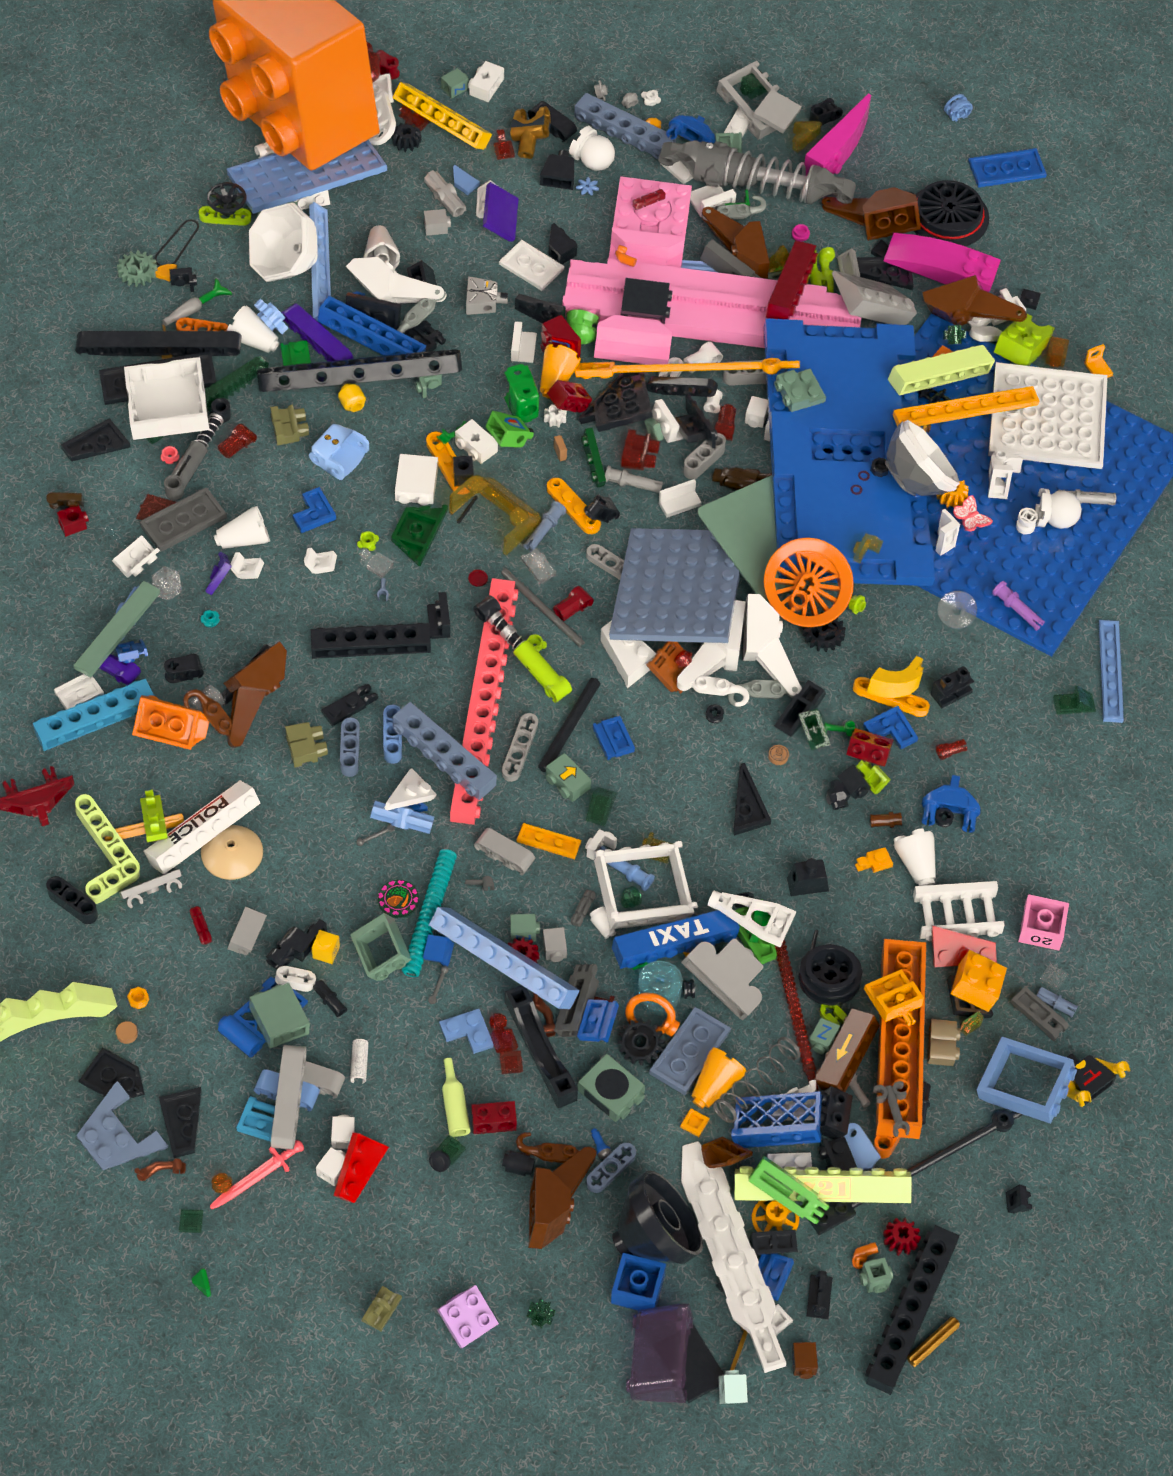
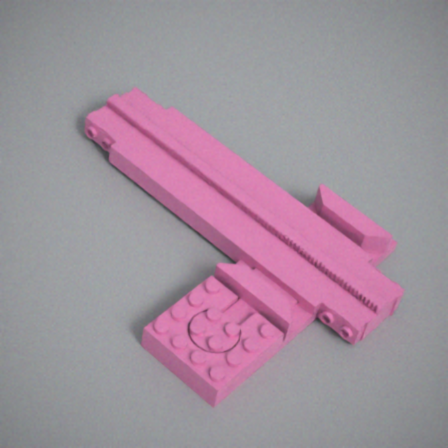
M620 177L608 262L603 264L571 259L562 306L566 307L565 317H567L566 313L568 311L576 309L594 313L599 317L594 358L646 365L668 364L672 336L765 348L764 324L767 319V307L778 280L681 268L692 186ZM659 189H663L666 193L664 200L646 207L643 206L639 210H635L632 206L634 199H641V196L652 192L655 193ZM619 245L627 247V255L637 258L634 267L618 261L615 251ZM625 278L670 283L669 290H672L673 293L672 301L667 303V307H671L670 317L665 319V324L661 323V319L632 315L621 316ZM807 284L805 285L803 295L800 297L799 305L796 306L794 317L790 316L789 319L803 320V325L860 327L862 317L849 314L841 295L826 292L827 287Z

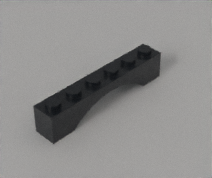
M520 985L505 991V1004L557 1108L577 1101L578 1089L569 1071L556 1055L527 988Z

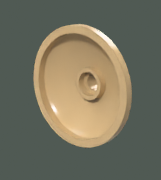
M230 825L201 848V858L205 868L214 876L227 880L248 876L256 870L263 857V846L259 837L252 830L239 825Z

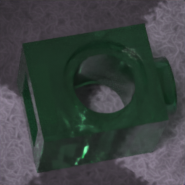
M753 73L742 77L740 90L744 96L747 95L750 99L757 97L756 95L759 96L767 92Z

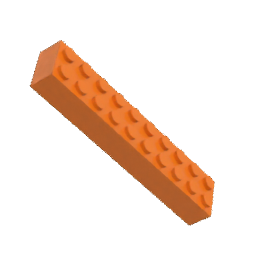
M884 939L881 978L902 969L910 982L914 981L924 1000L922 1007L910 1012L916 1021L911 1026L907 1025L903 1017H896L885 1022L880 1015L877 1085L886 1087L889 1085L893 1086L898 1081L904 1083L903 1088L897 1089V1091H906V1098L903 1100L897 1099L902 1119L909 1124L910 1131L909 1135H906L904 1129L899 1128L898 1137L919 1139L922 1128L926 942ZM886 1099L883 1103H877L876 1135L895 1137L893 1135L895 1123L888 1100Z

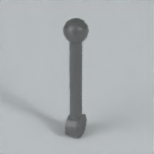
M389 824L386 829L364 839H357L356 843L358 846H363L365 842L388 831L393 832L395 826Z
M445 965L441 967V975L433 995L428 999L430 1004L437 1002L436 996L445 974L449 971V968Z

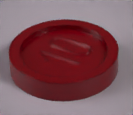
M474 570L469 574L468 580L471 585L481 587L487 583L488 575L483 570Z

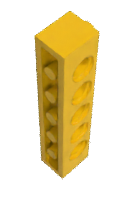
M400 82L392 97L474 148L484 150L492 136V133L410 84Z

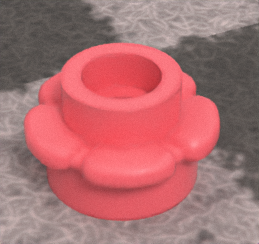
M168 446L162 450L161 460L165 461L166 464H173L179 460L180 456L175 447Z

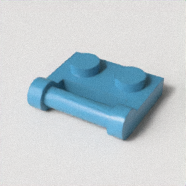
M250 1096L237 1125V1131L271 1142L274 1118L253 1112V1109L274 1114L275 1106L258 1101L256 1097Z

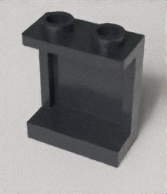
M625 278L621 316L632 315L661 319V323L665 324V319L670 317L671 307H667V303L672 301L673 293L672 290H669L670 283Z

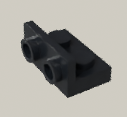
M438 592V600H435V604L427 605L430 638H450L447 593Z
M845 1137L832 1141H827L826 1138L821 1140L818 1151L820 1158L826 1160L828 1165L826 1170L830 1167L840 1168L841 1171L857 1168Z

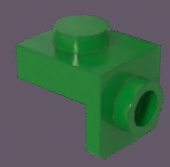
M757 910L753 912L751 918L760 926H766L771 916L767 912ZM746 929V933H749V942L757 943L759 938Z

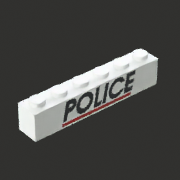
M241 780L167 833L168 839L158 840L144 850L150 865L162 874H166L259 805L260 801L253 787Z

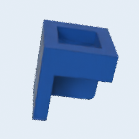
M428 935L423 959L440 962L443 966L448 967L454 943L447 937Z

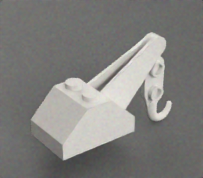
M735 601L729 642H704L678 676V689L686 691L692 687L698 693L719 696L740 693L743 695V700L736 702L735 706H743L748 702L749 692L744 687L735 685L723 678L708 677L721 667L725 670L737 671L745 601Z

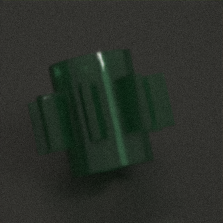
M948 325V330L943 331V339H948V344H962V339H966V330H962L961 325Z
M540 1298L538 1303H530V1310L526 1316L531 1318L532 1326L537 1325L542 1329L546 1323L552 1324V1317L556 1311L551 1309V1302H544Z

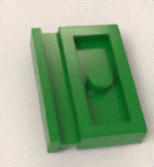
M307 341L289 342L287 345L280 343L283 366L311 363Z

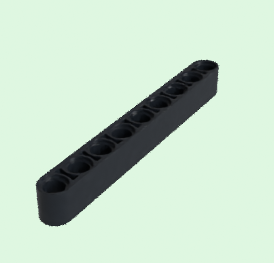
M80 331L77 334L75 351L79 355L81 353H88V355L185 356L211 351L212 356H237L241 350L242 335L236 331Z

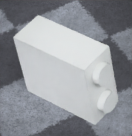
M400 454L395 486V501H399L402 504H408L409 502L418 503L423 506L434 503L438 457Z

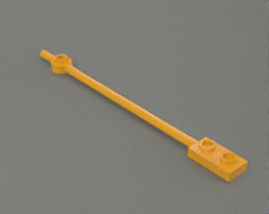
M767 358L762 362L615 365V362L580 363L575 370L576 377L583 379L592 377L605 379L613 376L614 373L762 369L767 374H776L780 369L800 368V361H781L778 358Z

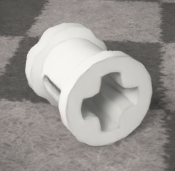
M717 389L715 396L707 397L703 407L706 412L718 413L720 411L719 402L723 396L721 391Z

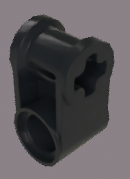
M827 98L825 101L811 107L809 123L812 126L820 127L840 118L843 110L834 104L832 98Z
M596 495L594 501L584 508V512L592 520L609 523L610 520L614 518L616 520L620 516V512L611 498Z
M197 654L170 658L164 663L165 679L169 683L194 680L193 678L196 677L199 679L204 675L202 664Z

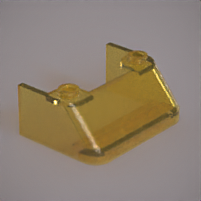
M472 476L450 494V514L455 513L476 493H480L510 516V522L515 528L504 537V555H508L541 522V516L537 511L491 477Z

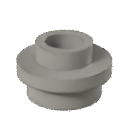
M627 93L621 103L628 109L639 102L636 93Z

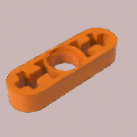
M183 317L177 320L176 330L198 331L200 327H206L207 331H211V328L214 329L212 331H227L228 325L220 322Z

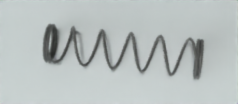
M780 1037L777 1044L770 1047L769 1056H763L757 1060V1069L751 1068L745 1072V1081L734 1082L732 1093H724L720 1096V1099L714 1102L715 1112L721 1119L729 1123H733L737 1119L734 1108L727 1101L721 1099L724 1095H733L734 1100L741 1108H748L746 1102L733 1092L736 1083L744 1082L754 1096L760 1097L758 1089L746 1082V1074L749 1071L757 1070L765 1083L773 1084L770 1076L758 1068L761 1059L770 1058L773 1066L778 1071L785 1072L784 1066L778 1060L771 1057V1049L778 1046L783 1055L786 1052L782 1047L790 1050L795 1057L786 1056L788 1059L797 1060L800 1057L799 1047L793 1040L787 1037ZM786 1040L794 1046L797 1055L789 1047L780 1044V1041ZM773 1060L781 1065L783 1071L776 1067ZM760 1072L765 1074L770 1079L771 1083L767 1082ZM748 1084L758 1092V1095L751 1091ZM735 1097L739 1098L745 1104L746 1108H744ZM717 1102H719L720 1109L723 1114H721V1112L719 1111L717 1107ZM721 1103L731 1110L734 1116L733 1120L724 1113Z

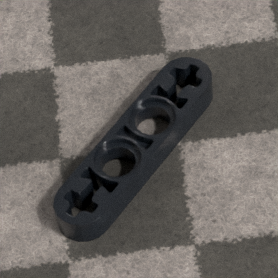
M652 376L647 383V390L649 392L661 395L713 397L718 388L717 382L705 378Z

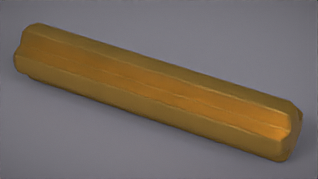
M950 1317L908 1355L907 1361L913 1367H916L959 1328V1321L955 1317Z

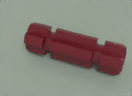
M659 189L655 193L652 192L641 196V199H634L632 206L635 210H639L643 206L646 207L664 200L666 193L663 189Z
M199 906L191 908L190 915L200 937L201 944L211 943L212 937L208 931L201 908Z

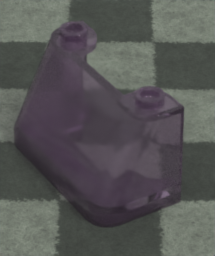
M679 1303L638 1310L637 1315H633L635 1338L631 1379H627L626 1391L630 1393L632 1400L686 1403L687 1391L683 1390V1388H685L687 1378L685 1370L688 1336L691 1333L690 1328H693L694 1319L690 1304Z

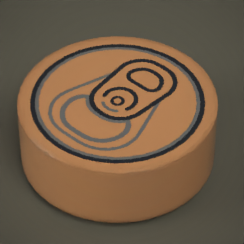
M782 745L771 747L768 755L770 762L775 765L785 764L789 757L788 749Z

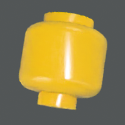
M345 384L338 394V398L345 410L357 412L364 407L366 397L359 385Z

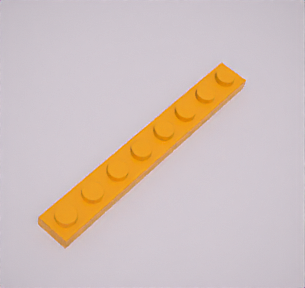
M1030 386L897 409L893 411L892 415L897 426L906 420L911 421L917 426L1037 406L1039 398L1034 387Z

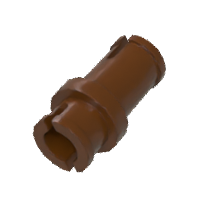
M892 811L888 812V814H870L871 828L902 826L901 813H893Z

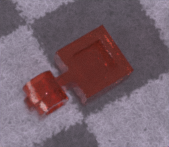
M495 1013L490 1017L489 1023L491 1028L495 1029L490 1036L496 1052L502 1053L516 1050L518 1044L512 1029H504L507 1025L506 1016L501 1013Z

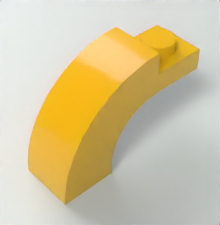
M916 656L910 665L902 671H888L879 667L871 677L867 693L885 698L904 697L918 689L924 669L921 667L923 659Z

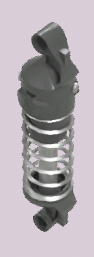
M694 140L683 144L664 142L658 159L659 163L665 166H672L679 161L682 162L690 171L694 180L706 182L707 186L719 187L720 185L726 186L729 183L733 184V188L736 185H746V189L749 190L750 186H754L758 181H761L759 190L761 194L763 193L765 183L768 182L774 184L773 196H776L779 185L787 186V200L790 198L792 188L801 189L800 202L804 199V203L810 205L829 194H834L841 203L850 204L856 189L855 182L836 177L826 168H822L819 165H812L808 176H806L803 162L799 163L795 172L792 173L790 159L784 162L781 170H779L777 157H773L768 166L765 167L766 162L763 154L755 158L752 157L750 151L745 152V154L740 153L736 148L729 147L727 143L718 141L710 143ZM775 160V169H772L771 166ZM787 164H789V172L784 171ZM801 166H802V175L798 174V172H799Z

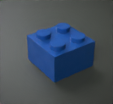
M623 1253L611 1293V1304L655 1314L665 1278L666 1263Z

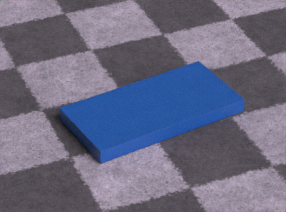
M1037 148L968 159L978 188L1046 178L1047 176Z

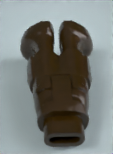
M724 467V469L715 468L712 481L719 482L720 486L724 485L727 488L739 490L771 476L772 472L760 473L758 469L738 467L729 469L728 467Z

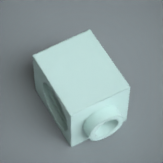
M739 1370L725 1371V1375L719 1376L720 1404L747 1402L746 1374L739 1375Z

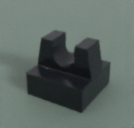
M1019 1184L1005 1192L1008 1213L1025 1212L1033 1209L1032 1204H1028L1031 1192L1026 1190V1186Z

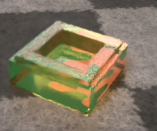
M980 1011L962 1022L961 1032L967 1036L981 1026L984 1016Z

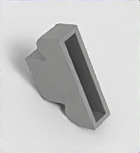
M732 939L718 954H716L715 947L711 943L701 942L681 962L741 1020H744L762 1000L760 990L754 986H749V983L763 969V965L754 957L750 949L744 947L736 939Z

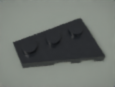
M518 294L515 298V309L540 323L547 322L559 315H562L565 319V306Z

